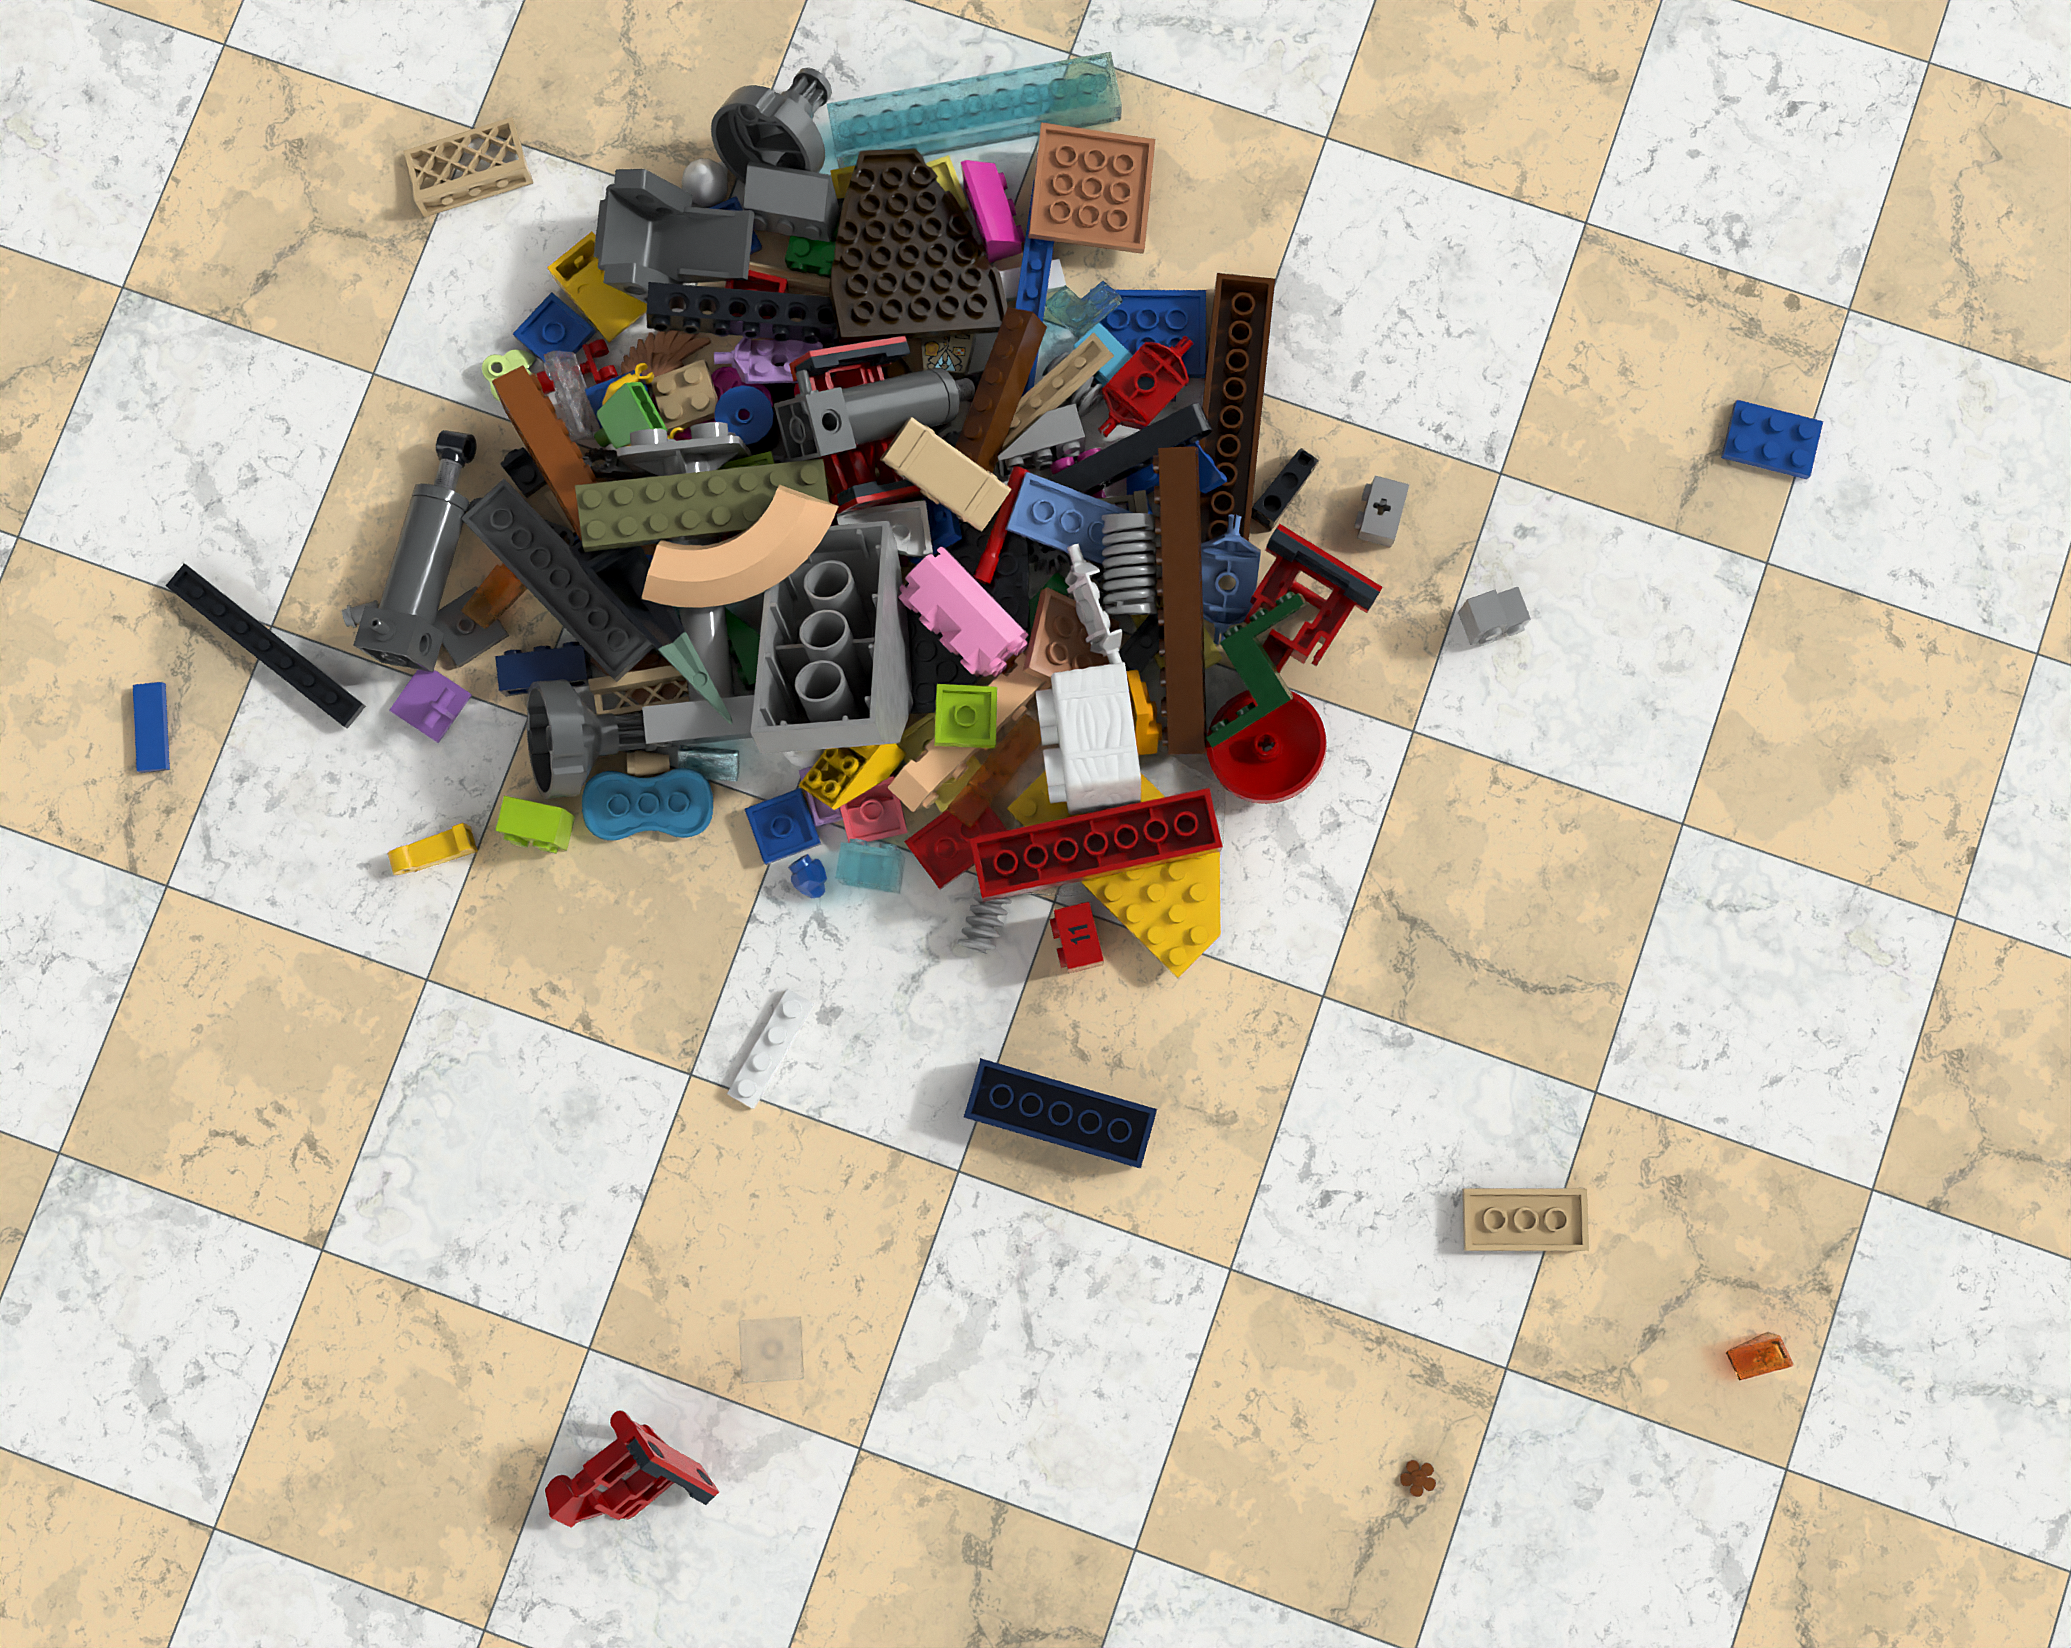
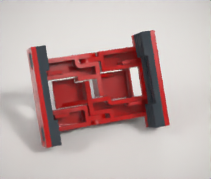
M905 336L808 351L789 363L793 382L797 381L796 372L803 370L808 372L812 391L819 390L821 392L838 387L844 389L883 380L884 375L881 367L889 366L903 358V356L910 354V350ZM837 373L834 377L831 378L830 374ZM798 383L794 387L795 395L801 394ZM895 436L818 457L823 459L825 476L833 493L830 495L829 503L838 506L836 514L925 496L920 492V488L906 478L896 474L892 468L880 460ZM875 463L880 473L878 478L875 474Z

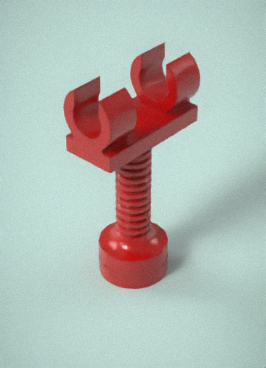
M598 339L590 344L582 345L587 358L585 363L583 362L580 365L569 367V369L558 371V373L555 372V374L550 373L547 369L536 373L544 395L555 392V387L558 383L566 382V380L569 381V379L577 378V376L580 377V375L588 374V372L593 374L596 384L617 377L618 374L614 365L605 366L598 370L593 359L603 357L609 353L605 340Z

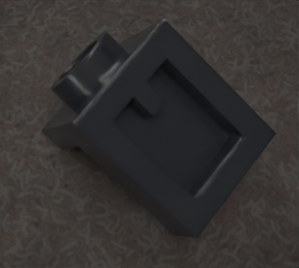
M524 447L510 451L504 457V461L500 463L526 498L547 484L531 455Z

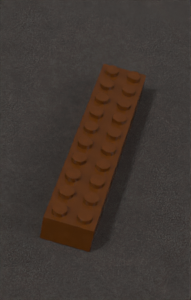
M1217 273L1202 404L1204 413L1213 431L1205 438L1199 440L1198 444L1212 458L1217 469L1226 476L1227 482L1206 494L1199 491L1201 543L1224 535L1227 532L1228 515L1231 514L1234 515L1233 526H1235L1236 515L1241 516L1239 534L1249 542L1275 278Z
M1195 446L1158 448V455H1153V472L1159 474V486H1154V502L1157 505L1160 504V516L1155 517L1156 535H1161V547H1156L1157 566L1162 565V577L1157 578L1158 596H1163V607L1158 608V625L1164 626V637L1159 639L1160 657H1165V667L1160 669L1161 687H1166V697L1161 699V716L1167 717V727L1162 729V746L1168 747V755L1205 754L1207 750L1198 448Z

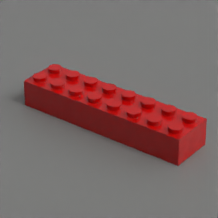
M1210 788L969 838L983 902L1221 852L1223 848Z

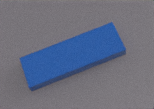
M163 682L133 685L137 772L170 770L166 684Z

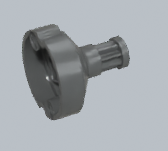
M802 68L794 76L793 84L790 88L781 94L773 92L770 88L764 86L749 85L735 90L712 119L711 136L720 159L736 178L746 185L749 161L816 173L821 171L825 161V147L821 134L813 122V117L817 109L825 105L831 98L832 89L827 78L815 69Z
M566 679L535 681L529 687L526 706L528 713V723L526 726L528 750L534 780L540 795L544 799L577 796L599 756L616 755L618 751L637 749L650 752L655 751L657 748L656 745L646 744L643 710L639 714L614 716L613 713L593 714Z

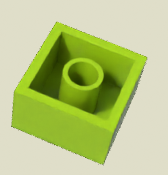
M504 795L495 831L503 834V840L509 841L511 844L528 847L529 843H533L532 846L539 848L541 851L557 854L558 849L567 851L575 816L560 807Z

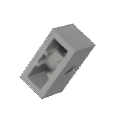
M1375 476L1371 484L1366 483L1362 495V501H1366L1364 512H1358L1354 528L1359 529L1357 539L1392 547L1396 538L1409 484ZM1378 506L1383 507V515H1382V516H1381V515H1377V513H1378L1377 507H1378Z

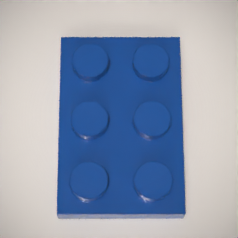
M1736 400L1733 405L1721 458L1808 479L1812 473L1823 421Z

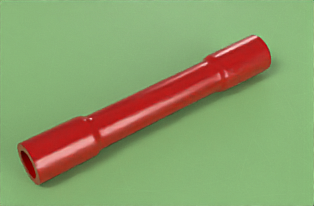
M1014 466L1007 483L1011 491L1001 504L987 546L981 555L973 578L980 583L990 585L998 564L999 554L1008 530H1005L1024 473L1029 472L1021 467Z

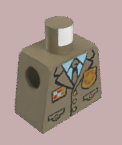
M976 334L920 338L924 370L935 367L943 368L949 372L954 381L961 380L964 376L968 375L976 344Z

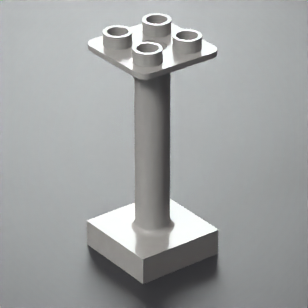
M710 422L691 426L692 439L676 441L675 439H667V431L664 429H645L631 432V446L618 448L617 458L634 472H651L657 476L717 470L727 462L751 456V451L739 436L728 432L727 423ZM717 537L672 543L705 546L716 544L718 540ZM725 605L703 608L679 607L681 623L732 718V724H729L687 681L688 702L642 707L646 744L674 747L753 738L751 735L754 695L735 697Z

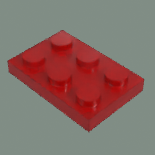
M975 789L904 842L939 890H941L975 865L969 838L1007 831V829L979 791Z

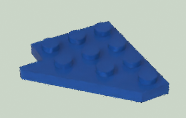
M1090 289L1089 321L1094 326L1099 322L1132 355L1145 342L1159 343L1170 348L1171 346L1175 347L1183 336H1187L1188 340L1190 339L1193 342V345L1182 355V361L1188 378H1205L1206 290ZM1176 396L1171 400V402H1176Z

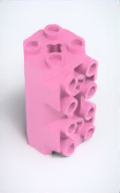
M940 547L937 549L940 555L934 557L932 554L927 555L907 575L905 579L909 582V585L907 587L903 584L901 585L899 590L902 594L898 598L910 610L912 609L915 613L920 612L922 614L919 620L930 631H933L935 634L942 633L943 637L939 641L951 653L953 652L957 656L960 654L963 657L960 663L971 674H975L977 677L980 675L986 677L992 674L994 677H997L1007 667L1005 662L1013 654L1018 656L1027 648L1029 643L1025 639L1028 634L945 548Z

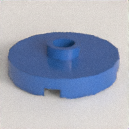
M741 385L730 388L721 395L715 407L714 418L716 422L727 423L728 432L739 436L745 445H752L760 442L768 435L773 425L774 413L771 402L763 392L754 387ZM740 411H748L750 413L749 418L741 420L738 417Z

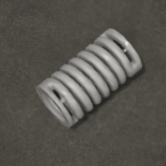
M1120 513L1102 515V520L1104 521L1102 533L1106 535L1102 539L1103 545L1106 546L1102 550V555L1107 558L1102 562L1103 568L1106 569L1102 574V578L1108 581L1103 584V590L1106 593H1110L1103 597V603L1108 604L1105 605L1104 609L1107 615L1157 614V603L1155 601L1157 590L1155 588L1141 587L1155 585L1157 583L1156 577L1137 576L1156 573L1157 567L1155 565L1138 564L1155 562L1156 554L1137 553L1141 551H1154L1156 543L1134 541L1149 540L1156 537L1154 531L1155 514Z

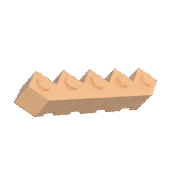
M1027 650L1014 661L1015 664L1004 675L1001 673L989 685L997 687L996 733L1003 725L1011 720L1017 722L1027 712L1028 709L1025 705L1036 695L1035 691L1052 688L1051 683L1023 671ZM934 738L925 746V750L915 761L911 760L903 767L887 788L912 812H915L922 806L927 809L939 797L936 792L942 784L952 777L956 780L960 778L969 768L966 765L967 761L982 748L934 746Z

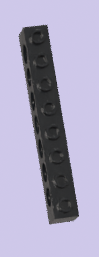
M648 282L647 328L659 332L673 330L684 331L687 334L711 333L720 337L736 335L748 339L761 337L773 338L776 341L798 340L808 344H815L817 342L832 343L836 346L863 343H839L830 297ZM679 308V309H682L683 311H681V312H674V311H672V309ZM703 311H711V312H713V313H712V314H709V315H706V314H703L702 312H703ZM734 313H739V314H742L743 316H741V317H734V316H732V314H734ZM762 316H770L772 319H763ZM792 318H799V319H801L802 321H800V322H795V321H792L791 319H792ZM826 320L831 322V324H823L820 321Z

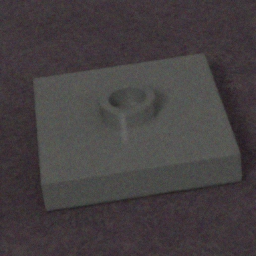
M477 586L438 610L434 622V627L444 633L442 643L460 668L509 636Z

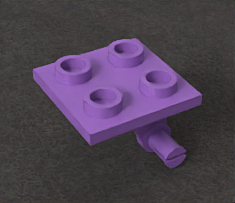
M417 670L389 711L439 743L472 694L436 670L433 673Z

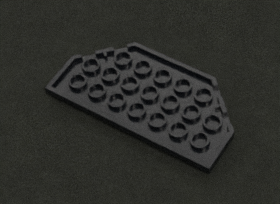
M995 512L983 531H979L965 522L960 527L962 539L945 548L972 577H974L981 555L987 546L998 515L997 512ZM1008 531L990 585L978 583L1026 632L1030 628L1029 543L1021 535ZM937 552L933 556L937 557L938 555H940V553ZM907 607L913 706L910 714L935 713L937 684L974 686L983 675L977 677L975 674H971L960 663L963 657L960 654L957 656L953 652L951 653L939 641L943 637L942 633L935 634L933 631H930L919 620L922 614L920 612L915 613Z

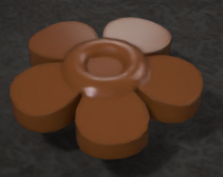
M1416 1460L1409 1461L1406 1468L1410 1473H1403L1401 1475V1484L1403 1486L1413 1484L1410 1488V1493L1415 1497L1422 1496L1424 1492L1423 1487L1427 1491H1433L1436 1486V1480L1432 1477H1427L1433 1474V1466L1425 1462L1420 1469V1465Z

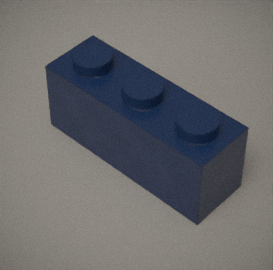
M566 642L562 644L561 648L551 649V646H537L533 648V651L522 653V650H507L504 652V655L495 656L499 692L506 697L528 694L531 683L535 681L566 679L573 688L588 686V679H593L590 654L579 642Z

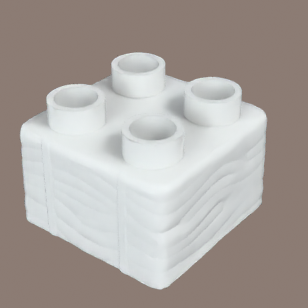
M1125 662L1053 673L1051 676L1052 689L1035 691L1042 746L1059 744V748L1043 750L1050 803L1067 801L1068 813L1070 815H1077L1141 802V774Z

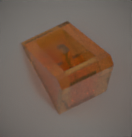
M1770 1332L1759 1335L1726 1351L1739 1381L1794 1365L1781 1336Z

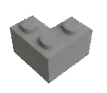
M1519 587L1498 594L1495 589L1469 598L1458 611L1470 645L1478 642L1480 646L1490 644L1497 640V636L1506 632L1508 636L1518 634L1525 630L1524 626L1531 620Z

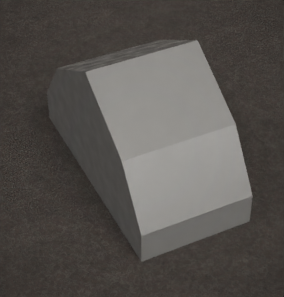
M889 521L830 526L819 545L807 560L781 582L765 590L751 735L761 754L900 743L913 706L907 607L898 598L902 594L899 588L903 581L897 543Z

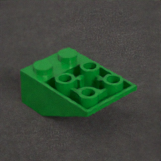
M725 607L727 632L730 638L728 640L730 655L736 664L740 663L742 666L737 668V672L743 685H745L747 691L752 689L755 693L760 635Z

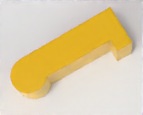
M460 823L452 826V829L409 845L395 848L387 854L393 875H403L478 852L471 826Z

